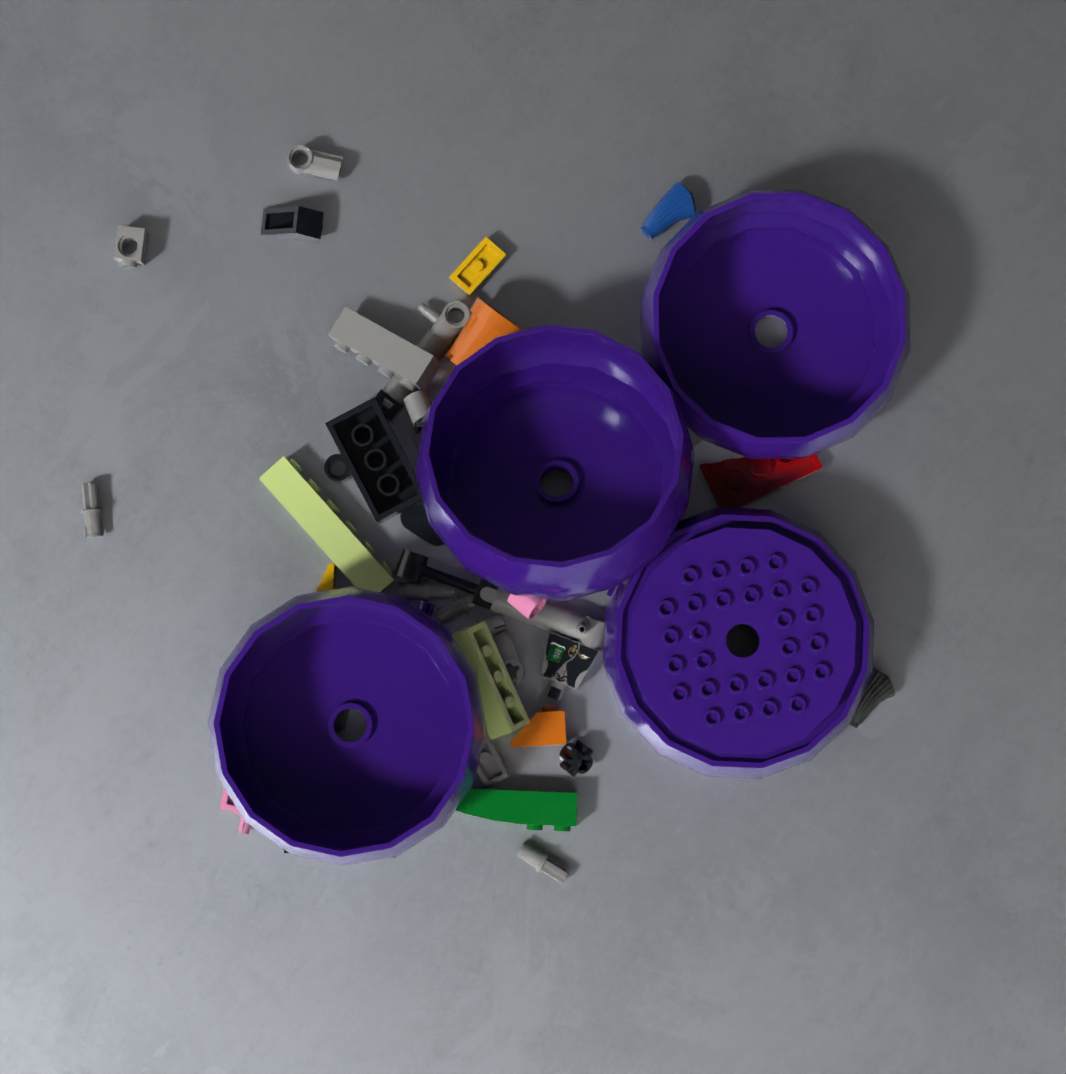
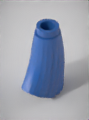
M676 182L652 209L640 230L652 240L655 236L657 237L679 221L692 218L696 214L693 193L681 183Z

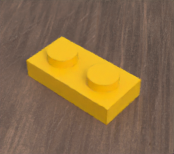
M485 237L449 276V279L470 297L504 260L506 254L490 239Z

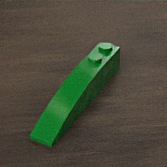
M470 788L456 808V811L493 821L526 824V830H543V825L554 826V831H570L571 826H576L578 793Z

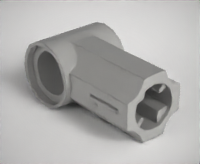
M296 145L290 149L288 164L294 173L310 174L338 181L343 157L311 150L304 145ZM297 154H304L308 157V161L306 164L298 166L293 162V158Z

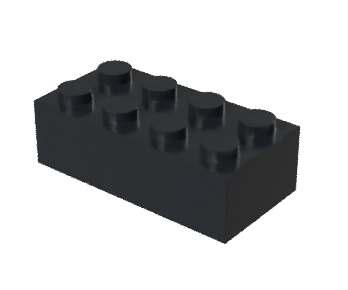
M375 397L325 423L377 523L381 524L423 502L416 472L379 401Z

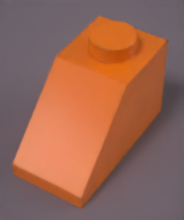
M558 705L542 706V712H536L529 720L530 723L525 725L510 742L511 748L566 744L564 711H559Z

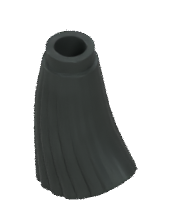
M873 668L872 678L850 723L851 726L858 728L859 724L866 719L877 705L895 696V691L888 675Z

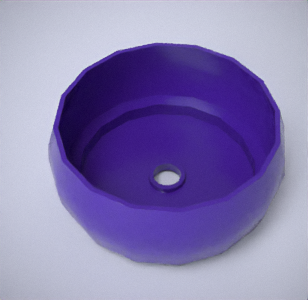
M748 190L697 212L660 250L640 299L641 354L677 395L686 425L701 440L749 459H803L854 438L891 400L911 347L909 292L889 246L851 209L803 190ZM774 317L784 323L787 336L781 345L768 348L757 340L755 327L761 319Z
M542 325L496 337L454 368L424 415L416 477L430 526L467 571L512 595L568 601L613 589L660 555L688 507L695 451L677 395L640 353L595 330ZM553 470H563L572 477L573 486L565 495L559 497L551 496L545 493L541 487V480L544 475Z
M716 507L680 520L660 555L619 586L615 587L605 609L603 665L621 714L657 754L706 777L761 779L811 761L850 725L873 675L874 619L856 571L820 532L771 509ZM738 624L751 626L759 637V646L756 652L746 658L733 655L726 645V636L729 630Z
M353 586L297 595L251 624L219 670L208 718V729L217 778L244 821L290 854L342 866L399 856L444 827L475 783L487 730L478 675L449 629L403 597ZM350 708L361 712L367 723L364 735L353 742L341 739L335 732L334 727L338 714Z

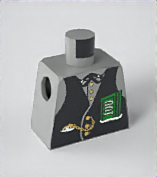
M549 632L540 676L550 680L545 696L560 701L566 686L577 690L598 655L599 650Z

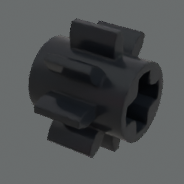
M577 740L575 744L568 743L560 751L559 757L562 762L559 766L573 777L576 776L577 772L584 774L592 767L593 758L590 755L593 753V750L580 740Z

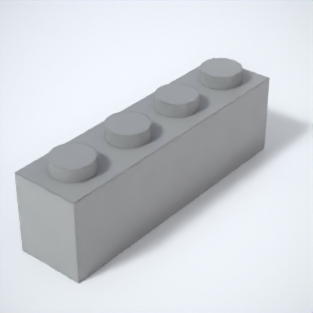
M347 307L343 309L328 333L335 341L334 347L346 354L349 350L357 354L355 358L367 366L371 363L378 366L377 371L390 379L393 375L400 378L399 383L411 391L415 387L425 391L441 366V363L434 355Z

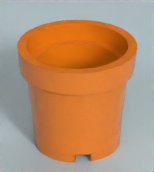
M477 297L470 309L472 314L445 356L455 365H459L496 337L523 331V329Z

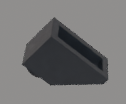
M302 206L264 208L260 235L302 241L320 240L324 212Z

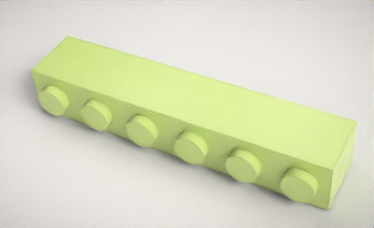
M283 456L259 477L262 483L355 587L383 593L395 582L391 577L394 571L385 561L381 564L378 563L373 557L376 553L373 547L366 540L361 543L354 536L358 532L348 519L343 523L336 514L340 512L330 499L326 502L321 499L318 494L322 490L311 478L307 482L300 475L303 469L293 458L288 461Z

